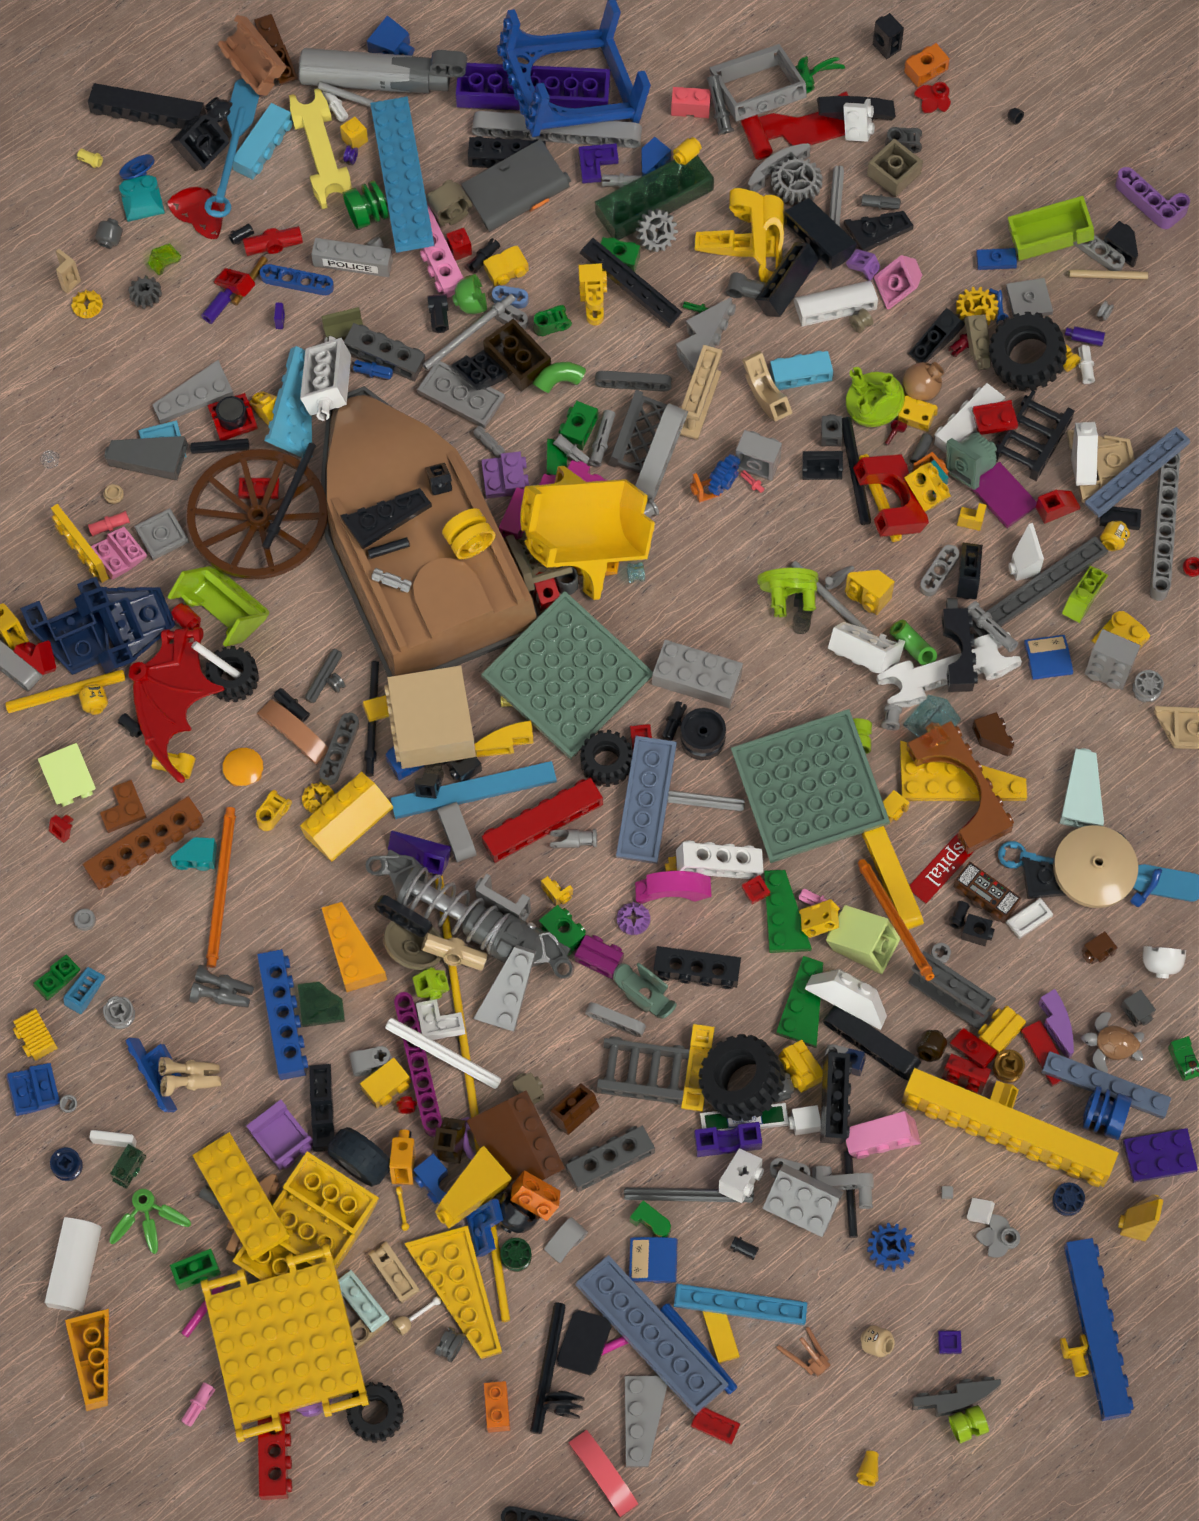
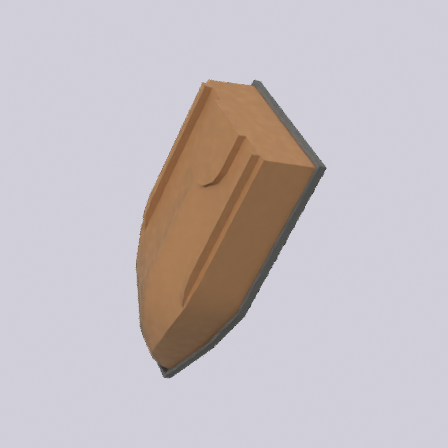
M365 386L348 392L347 405L331 409L329 419L326 420L321 471V485L326 495L328 521L324 534L325 540L387 676L391 677L458 666L512 644L539 615L484 497L460 454L429 426L393 408ZM445 462L452 479V491L433 495L425 467ZM421 488L432 504L431 508L365 549L361 548L340 517V515L346 513L348 515L355 513L363 507L366 509L375 506L381 501L386 502L395 499V496ZM473 508L480 509L486 519V523H489L495 532V539L489 547L478 555L468 559H458L451 548L452 545L447 542L442 534L443 528L447 522L459 513ZM408 537L410 547L373 559L370 558L368 549ZM378 568L383 570V573L389 572L402 577L401 580H410L412 585L409 592H404L399 587L396 589L383 584L381 580L379 582L372 580L371 577L374 569Z

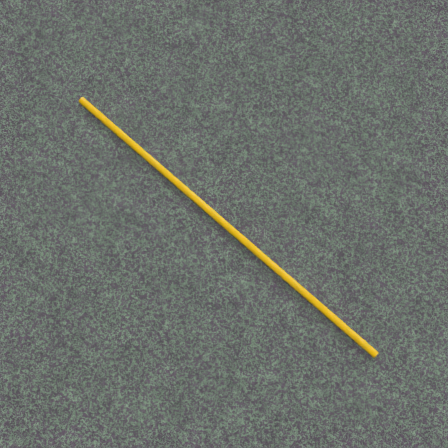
M443 875L441 876V878H442L441 890H442V888L444 887ZM438 878L435 880L436 889L438 886ZM449 915L442 925L443 937L447 940L452 938ZM448 965L455 1013H462L465 1034L458 1035L461 1056L471 1061L457 967ZM464 1072L470 1116L472 1118L479 1114L474 1078ZM474 1137L475 1149H476V1154H477V1152L480 1150V1148H479V1146H478V1144H477V1141H476V1139H475V1137ZM495 1225L491 1228L496 1249L491 1251L501 1321L509 1322L510 1314Z

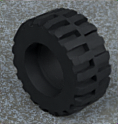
M1024 312L1025 315L1017 313L1014 314V318L1009 319L1008 317L1003 320L1004 324H999L995 329L996 334L993 333L990 338L989 356L994 371L1004 384L1008 383V386L1013 389L1016 386L1019 388V391H1026V388H1030L1031 391L1037 390L1036 387L1038 386L1044 388L1048 386L1047 382H1054L1057 379L1056 374H1061L1064 369L1063 365L1066 364L1067 348L1063 334L1057 323H1053L1052 319L1048 316L1043 318V315L1038 312L1035 315H1032L1031 312ZM1035 339L1046 345L1043 355L1032 363L1021 364L1010 359L1013 348L1024 340Z
M739 1034L737 1038L734 1036L727 1037L726 1041L722 1042L721 1040L714 1049L711 1048L708 1051V1057L704 1058L701 1063L703 1066L699 1070L701 1093L713 1108L727 1119L731 1118L734 1121H741L742 1118L744 1121L752 1120L753 1116L758 1118L763 1115L762 1112L765 1110L769 1111L772 1108L773 1102H777L780 1098L778 1094L783 1092L784 1084L782 1083V1081H785L784 1066L775 1052L762 1039H758L753 1035H748L747 1037L745 1034ZM745 1065H756L755 1075L748 1085L736 1091H728V1082L736 1070Z

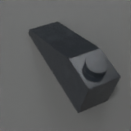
M962 543L956 597L977 600L983 545Z

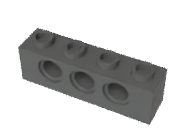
M353 323L344 340L350 354L370 363L376 362L377 365L392 368L393 373L414 382L423 367L422 364L425 363V354L421 350L410 348L399 340L394 341L387 338L383 333L371 331L365 325ZM368 341L371 342V344L366 345L363 342ZM387 349L389 352L384 353L381 350ZM405 357L407 360H400L399 358Z
M643 1125L631 1127L625 1132V1135L621 1137L614 1136L606 1141L607 1144L601 1147L594 1146L587 1151L588 1154L582 1157L578 1155L568 1160L566 1171L578 1193L655 1153V1147ZM631 1143L635 1148L632 1151H625L623 1146ZM607 1153L615 1155V1159L612 1161H606L603 1157ZM587 1163H593L596 1165V1168L593 1171H587L584 1166Z

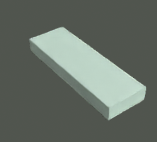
M352 1270L339 1278L343 1297L371 1332H374L389 1320L388 1315Z

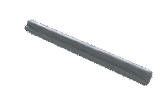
M626 1187L624 1189L625 1200L738 1202L719 1193V1189ZM754 1191L750 1197L746 1196L743 1202L752 1203L754 1201Z

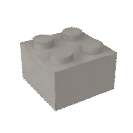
M744 430L736 449V457L740 459L738 470H745L747 473L772 481L781 460L782 443L774 438L760 436L757 432Z

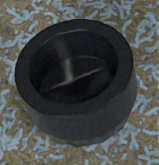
M1012 108L1008 111V120L1017 125L1023 119L1024 112L1019 108Z

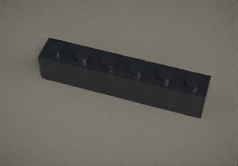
M93 83L88 99L90 112L96 115H107L116 119L124 118L133 122H146L151 125H163L172 129H183L194 116L206 114L203 102Z

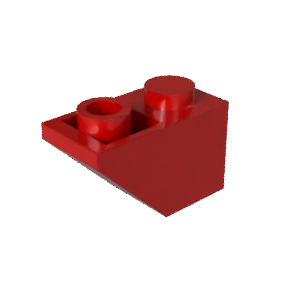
M1056 489L1039 496L1035 508L1044 524L1080 510L1081 507L1072 491Z

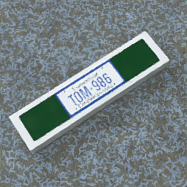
M786 1103L772 1104V1108L769 1111L765 1110L762 1112L763 1115L758 1118L753 1116L752 1120L744 1121L742 1118L741 1121H734L731 1118L727 1119L717 1111L700 1113L702 1129L716 1127V1130L724 1131L734 1129L738 1124L759 1122L760 1129L788 1126Z

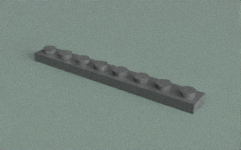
M1094 536L994 605L986 613L989 612L992 615V620L1000 627L1004 626L1104 557L1108 550ZM973 620V626L970 629L977 637L989 634L984 628H978L976 626L977 623Z

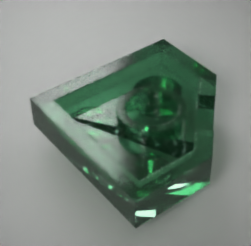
M320 982L298 984L303 1027L345 1022L342 998L332 993Z

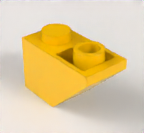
M260 391L252 396L249 404L258 416L269 425V422L274 417L273 408L277 396Z

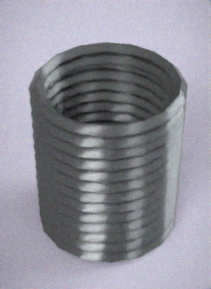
M571 566L572 573L556 577V586L561 594L565 591L571 595L578 589V573L573 566ZM565 577L573 579L570 583H563L560 580Z

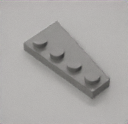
M519 945L513 948L476 1013L475 1020L515 1031L536 951Z
M625 1376L626 1468L649 1467L667 1384L659 1376Z

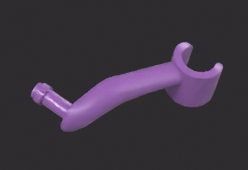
M469 1117L461 1118V1120L470 1119ZM466 1123L463 1149L467 1157L472 1160L476 1154L469 1145L467 1130L471 1129L468 1123Z

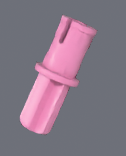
M803 889L799 895V900L811 906L827 900L823 895L819 896L807 889Z
M203 1382L194 1399L190 1400L192 1404L182 1418V1422L185 1425L191 1427L201 1410L206 1409L205 1406L215 1392L211 1385Z

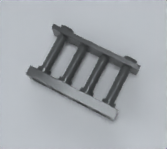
M923 951V955L929 965H931L935 976L932 980L927 981L920 974V970L915 963L911 969L915 973L908 981V984L977 1030H980L990 1016L991 1012H989V1009L994 1004L996 998Z
M615 1036L604 1038V1048L610 1050L606 1077L603 1080L598 1079L597 1093L682 1105L684 1091L678 1088L681 1062L682 1059H689V1049L681 1045L667 1047L623 1041L622 1038ZM618 1050L631 1052L627 1080L624 1082H616L614 1079ZM639 1053L652 1055L649 1080L646 1086L638 1085L635 1082ZM661 1056L673 1058L670 1085L667 1088H660L657 1085Z

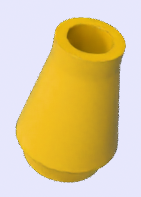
M865 1452V1457L856 1475L859 1484L872 1487L879 1480V1454L877 1452Z

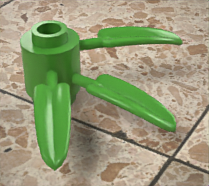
M139 1189L132 1197V1203L135 1207L134 1211L123 1216L112 1232L109 1242L110 1244H115L123 1237L135 1222L134 1216L138 1211L145 1213L146 1220L142 1224L148 1247L153 1254H156L158 1251V1239L155 1221L150 1219L149 1216L150 1211L155 1208L159 1210L158 1214L161 1217L184 1227H190L191 1222L186 1216L165 1204L161 1207L156 1205V1198L151 1191ZM146 1196V1203L141 1204L139 1200L141 1197Z

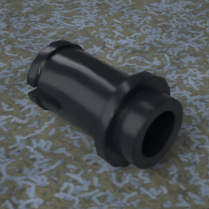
M247 223L236 231L232 230L228 237L233 245H239L244 238L253 235L254 231H251L253 228Z
M127 713L119 717L118 724L128 730L130 736L138 738L142 735L139 723L133 720Z
M957 901L954 913L949 917V925L951 927L961 929L965 925L964 919L970 908L968 903Z
M735 1236L730 1249L734 1253L737 1251L754 1260L759 1247L742 1240L741 1236L740 1238Z

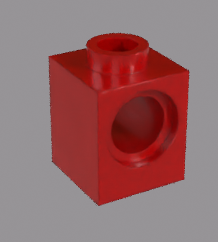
M465 228L446 234L447 244L455 261L472 255L471 241Z

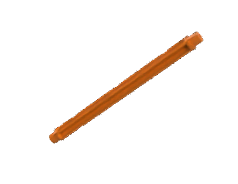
M226 807V813L223 816L224 822L206 955L207 967L215 968L216 962L219 959L218 953L234 823L236 820L235 808Z
M865 859L859 860L857 864L860 868V873L865 877L905 947L914 959L920 974L927 981L932 980L935 975L932 972L931 965H929L920 951L917 943L878 881L872 866Z

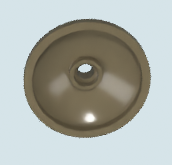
M393 921L386 927L383 935L384 946L389 955L402 966L414 970H427L435 967L442 960V957L421 950L424 938L413 934ZM432 927L429 934L442 938L437 929Z

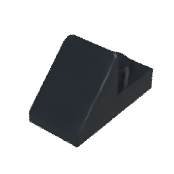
M445 462L425 467L433 495L452 491V479Z

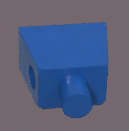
M389 16L385 17L367 40L369 53L412 56L415 48L409 45L410 37L408 31Z

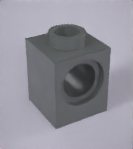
M834 414L822 416L821 446H841L842 416ZM828 428H834L835 431H829Z
M1141 989L1123 1000L1121 1005L1122 1010L1135 1027L1140 1024L1145 1026L1154 1019L1152 1016L1156 1009Z

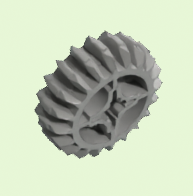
M793 156L792 160L786 157L785 162L780 161L771 174L773 193L777 194V197L780 199L783 198L784 203L790 201L791 206L794 202L798 204L808 198L813 201L822 188L823 177L820 174V168H816V163L810 164V159L804 161L802 156L799 159Z

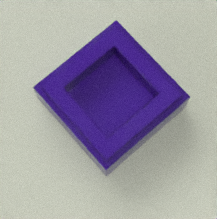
M276 302L274 314L276 329H283L285 320L283 303Z
M938 1331L939 1354L962 1353L961 1331Z

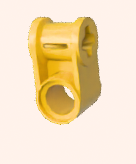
M272 790L256 812L258 827L263 831L272 830L282 816L287 813L291 807L292 800H286L276 790ZM265 816L271 817L268 821L261 820Z

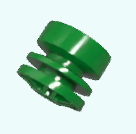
M374 180L368 182L369 188L366 184L361 185L362 194L355 187L342 193L348 214L357 230L370 226L369 216L376 223L380 221L379 215L383 220L389 217L385 197Z

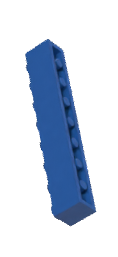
M1093 1238L1066 1242L1064 1250L1082 1332L1085 1334L1088 1342L1087 1355L1101 1419L1106 1421L1128 1417L1131 1414V1410L1134 1409L1131 1396L1128 1397L1126 1388L1129 1387L1128 1378L1122 1372L1121 1366L1124 1365L1121 1352H1118L1116 1346L1119 1343L1117 1331H1113L1111 1322H1114L1112 1309H1108L1106 1301L1109 1300V1293L1107 1287H1103L1102 1283L1104 1271L1102 1265H1098V1245L1094 1244Z

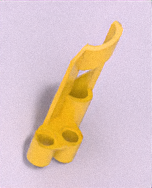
M734 188L729 192V209L734 213L735 217L751 223L754 258L759 262V277L761 282L767 283L774 272L766 268V237L775 236L777 268L782 261L784 203L775 195L762 196L754 191Z

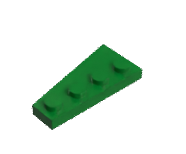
M786 870L764 871V881L770 890V895L766 897L769 953L812 951L808 936L801 928V915Z
M803 956L776 1035L796 1042L803 1040L805 1045L817 1048L821 998L805 990V987L811 975L823 973V962Z

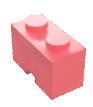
M673 87L671 116L686 117L687 115H694L697 118H709L710 89Z

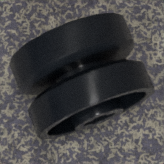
M697 708L684 717L681 724L680 740L685 753L697 760H710L719 755L724 748L726 740L725 721L719 713L709 708Z

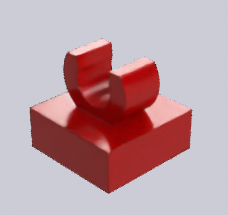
M68 814L62 819L58 815H54L50 819L49 832L65 843L70 839V831L73 827L70 823L73 821V818Z
M760 875L741 886L752 905L770 895V890Z

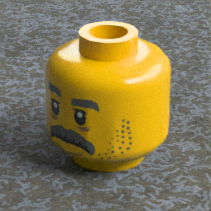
M96 683L86 684L79 692L82 709L87 713L93 715L100 714L108 705L105 689Z

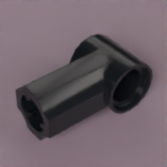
M447 294L429 295L427 298L429 313H431L432 332L445 333V331L449 330Z

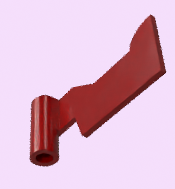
M847 91L838 96H848ZM819 112L802 117H792L776 113L759 117L757 114L740 120L754 157L757 160L765 159L773 153L769 140L783 137L791 146L799 144L813 145L845 135L844 120L821 116Z

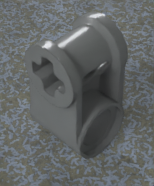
M892 127L887 132L885 146L893 139H896L912 153H918L922 150V144L920 143L922 130L919 128Z

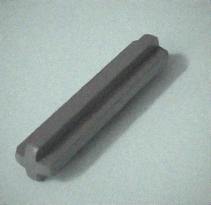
M337 649L331 650L305 695L307 701L311 703L316 702L327 683L326 679L330 678L342 657L341 651Z

